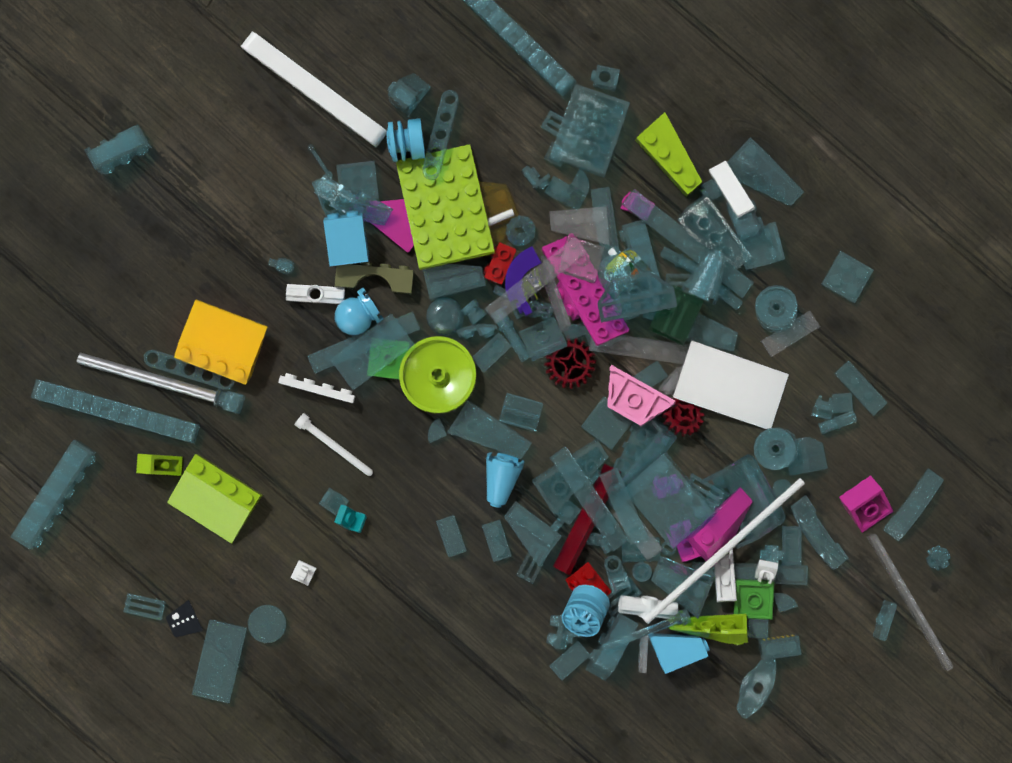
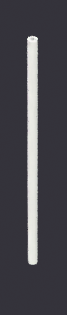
M799 478L651 610L643 620L649 624L805 484L804 481Z

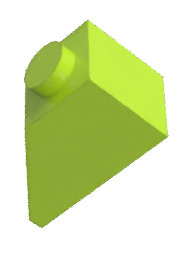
M138 454L136 473L181 476L183 457Z

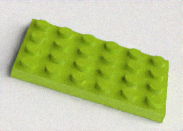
M470 144L425 154L423 159L413 160L411 157L405 161L398 160L396 162L419 270L495 253Z

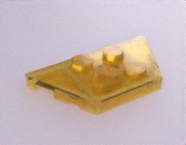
M479 182L487 219L509 209H512L515 214L513 217L489 226L493 247H495L516 226L520 218L506 184Z

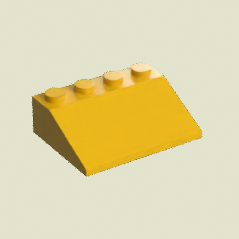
M195 300L178 342L174 358L246 385L252 376L268 326Z

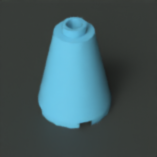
M493 452L487 453L486 457L487 501L490 502L491 506L500 508L501 505L506 504L524 467V460L518 462V457L504 453H497V456H492Z

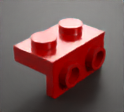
M499 242L498 246L494 247L495 253L491 254L493 258L490 264H487L485 267L484 278L492 283L496 282L502 285L517 250Z
M589 562L565 579L572 591L579 585H591L601 589L607 596L611 593V590Z

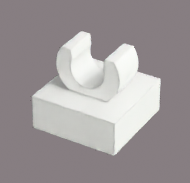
M299 560L291 578L308 586L316 571V567Z
M759 560L755 571V578H758L759 582L762 579L769 580L768 584H771L775 579L778 563Z

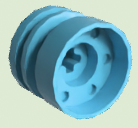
M420 118L409 119L407 129H403L401 121H397L398 130H394L393 122H388L386 136L388 151L393 162H398L397 153H401L402 161H405L406 152L409 151L413 160L425 158Z
M577 586L574 588L562 614L564 626L578 636H594L599 632L610 607L609 598L601 589L595 586Z

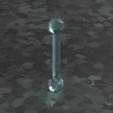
M313 144L308 145V151L312 152L325 172V177L331 179L333 174L328 171L316 153L315 146Z

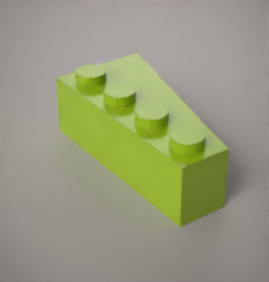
M664 112L635 141L687 197L702 183V180Z

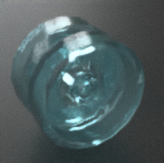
M778 285L767 287L761 291L755 303L757 321L764 329L770 332L778 333L792 327L798 314L797 300L792 291Z
M781 427L769 428L761 432L754 444V455L757 461L763 467L771 470L785 469L791 466L798 458L800 451L799 441L795 434ZM774 445H777L779 447L778 452H775L776 449L773 448Z

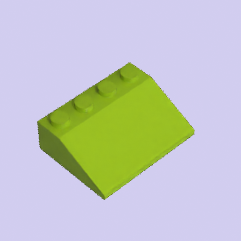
M195 454L167 503L232 544L263 495L206 458Z

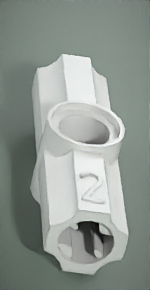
M287 284L286 301L340 304L345 300L344 287ZM312 290H320L321 295L318 299L311 298Z
M621 595L618 602V612L634 614L644 618L663 600H658L651 596H641L639 598ZM672 602L657 617L676 619L678 603Z

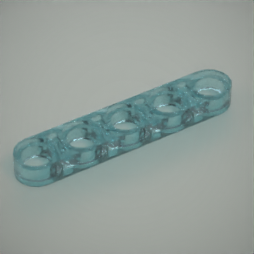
M447 90L441 96L422 169L424 177L428 180L437 179L443 165L459 104L458 94L453 90ZM449 95L456 98L452 104L445 102V98ZM443 113H448L451 115L449 121L444 122L440 119V116ZM438 131L446 133L444 139H437L435 135ZM438 148L441 150V155L433 157L431 151ZM429 166H434L437 171L435 174L429 175L426 173V169Z
M149 350L144 355L146 365L224 390L231 389L235 384V381L231 379V384L224 387L221 384L223 376L213 373V378L210 381H205L202 377L205 369L193 365L195 372L192 375H187L184 372V368L190 363L160 351ZM151 353H155L158 356V361L155 364L148 362V356ZM169 359H174L177 363L176 367L172 370L166 367V362Z

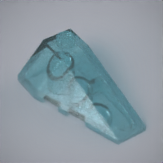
M751 137L727 162L739 183L767 194L789 206H792L804 193Z

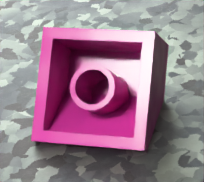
M872 476L862 480L839 497L844 508L862 533L893 512L883 489Z

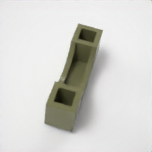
M361 262L360 265L345 264L336 266L335 287L355 289L358 283L365 277L379 276L390 284L393 293L412 294L414 271L410 270L409 266H399V269L391 268L389 264H380L379 267H373L372 263Z

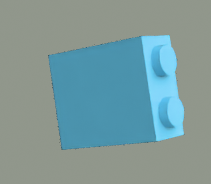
M349 211L346 212L347 215L339 216V213H332L324 218L330 266L368 262L369 250L363 213Z
M654 633L648 635L665 674L708 657L707 651H710L704 638L701 639L699 636Z

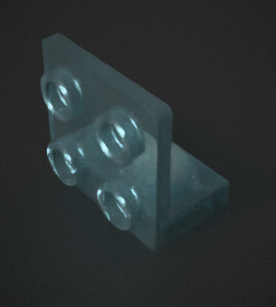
M776 222L736 234L746 270L780 262L785 259Z

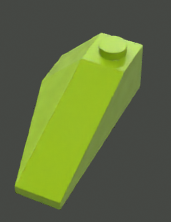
M747 614L676 617V619L669 620L670 630L728 644L742 645L748 643Z

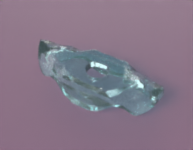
M762 659L743 679L737 704V710L741 717L749 718L767 701L776 678L777 662L775 659ZM756 683H761L764 687L763 692L760 694H756L753 690Z

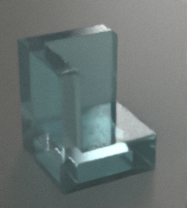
M329 488L319 504L337 516L340 506H346L349 500L334 489Z

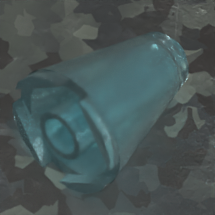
M716 249L713 252L708 251L681 289L685 291L687 287L689 288L688 293L708 302L711 298L714 300L713 304L716 305L726 264V258L723 257L724 253Z

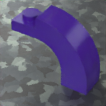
M533 246L522 251L514 258L508 268L505 279V290L509 303L517 300L518 303L515 305L519 313H524L525 316L530 315L533 311L522 293V279L530 270L541 265V261Z

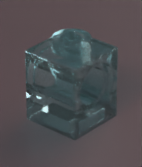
M597 65V70H592L590 81H594L593 87L615 91L620 69ZM602 73H606L609 75L610 80L602 82L599 76Z

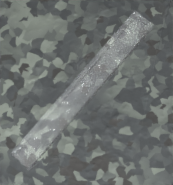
M873 533L868 535L867 539L943 669L946 671L951 670L954 666L878 536Z

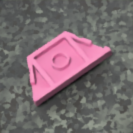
M613 365L610 366L607 407L634 423L643 426L676 403L675 400Z

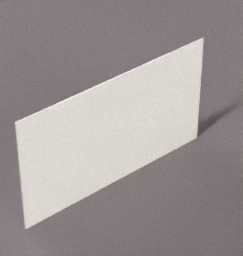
M691 341L673 398L771 431L789 374Z

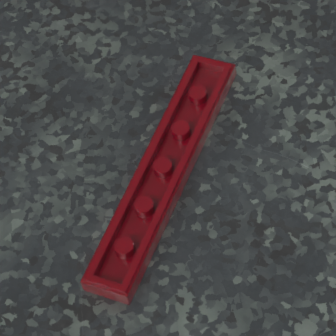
M604 464L553 567L568 575L571 574L621 471Z

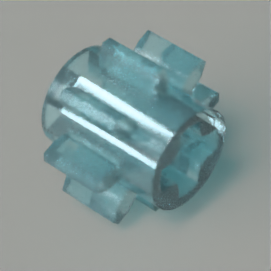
M765 545L764 550H760V559L778 563L779 565V560H783V550H779V545Z
M938 545L927 551L929 556L926 557V560L931 568H936L939 571L950 565L947 560L951 557L947 549L940 548Z

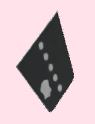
M189 600L166 617L175 637L203 631Z

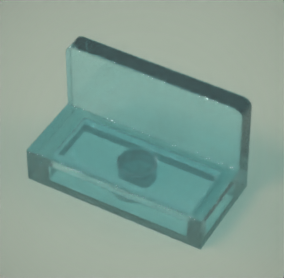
M507 393L499 422L536 432L543 403Z

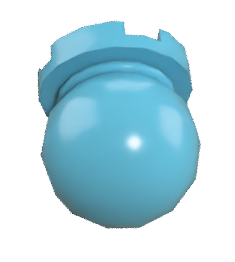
M364 288L357 291L359 294L357 298L345 299L336 308L335 322L343 333L359 335L370 327L372 321L376 320L379 323L384 320L382 315L377 316L380 312L369 295L366 294L364 296V293H366Z

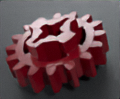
M673 398L676 403L664 411L662 418L666 420L663 424H669L668 431L674 429V435L681 432L682 437L686 433L691 436L694 431L697 432L699 430V426L704 422L701 420L704 414L700 413L702 407Z

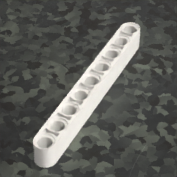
M253 31L241 45V48L374 147L377 148L386 136L387 131Z

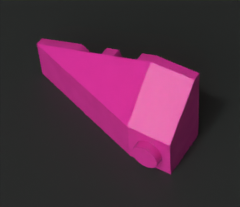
M739 487L686 540L705 561L709 560L736 535L753 501Z

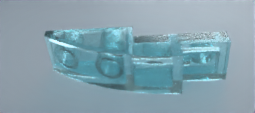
M325 175L321 178L314 192L330 202L329 206L345 214L349 211H358V213H363L364 221L374 224L385 225L393 211L392 208L359 190L356 193Z

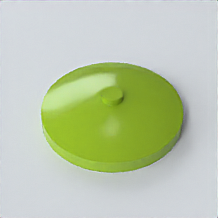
M441 336L425 338L414 344L403 357L399 370L400 385L407 399L417 408L429 413H447L463 405L472 394L476 383L475 363L468 350L459 342Z

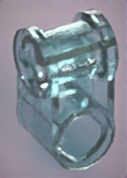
M614 555L607 557L604 567L613 594L615 595L617 591L626 588L631 589L632 585L622 561ZM618 561L617 569L611 570L609 568L610 563Z

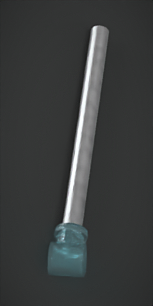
M79 353L77 364L214 402V407L221 406L223 410L241 414L246 396L228 390L224 392L220 388L217 391L84 353Z

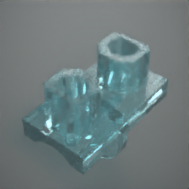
M562 614L551 616L550 625L558 627L557 634L549 633L546 642L555 646V649H566L567 643H573V637L579 636L570 632L564 626Z

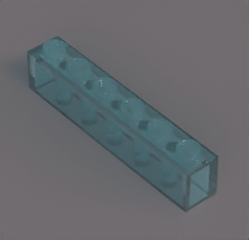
M78 440L72 441L16 527L11 538L28 549L39 547L43 541V533L51 529L54 524L53 518L55 515H59L64 508L62 504L66 498H71L75 491L73 487L84 478V470L95 461L96 457L94 455L96 452Z

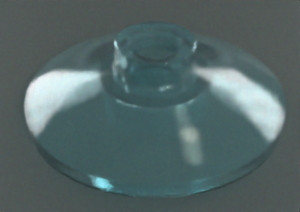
M619 255L605 257L598 268L600 284L610 293H620L627 289L631 282V268L628 262Z

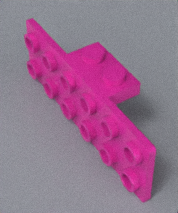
M574 234L542 247L543 254L559 280L555 287L557 298L562 301L567 315L573 321L581 318L597 346L629 331L627 324Z

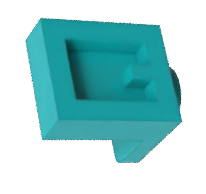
M341 505L334 523L345 529L361 533L367 515L356 512L348 506Z

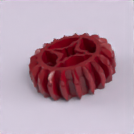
M568 337L566 344H564L563 339H560V346L554 342L553 346L556 349H548L552 356L545 355V358L550 359V362L544 363V366H550L551 368L546 370V374L552 372L553 375L549 379L553 380L556 377L558 380L555 382V385L562 381V388L566 387V383H569L570 389H573V383H576L578 388L581 387L579 381L582 380L586 384L587 380L584 377L592 378L588 371H595L594 367H590V364L596 363V360H590V357H593L595 354L587 353L591 349L590 346L586 349L583 348L585 341L578 345V338H575L574 343H571V338ZM571 347L568 357L556 356L560 350ZM577 349L583 353L586 364L576 360ZM573 353L572 359H574L577 365L571 366L567 373V365L562 361H568ZM554 362L564 366L565 372L563 377L555 370ZM573 369L584 370L581 376L569 379Z

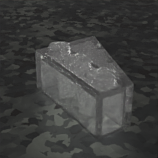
M609 207L549 211L551 231L612 246Z

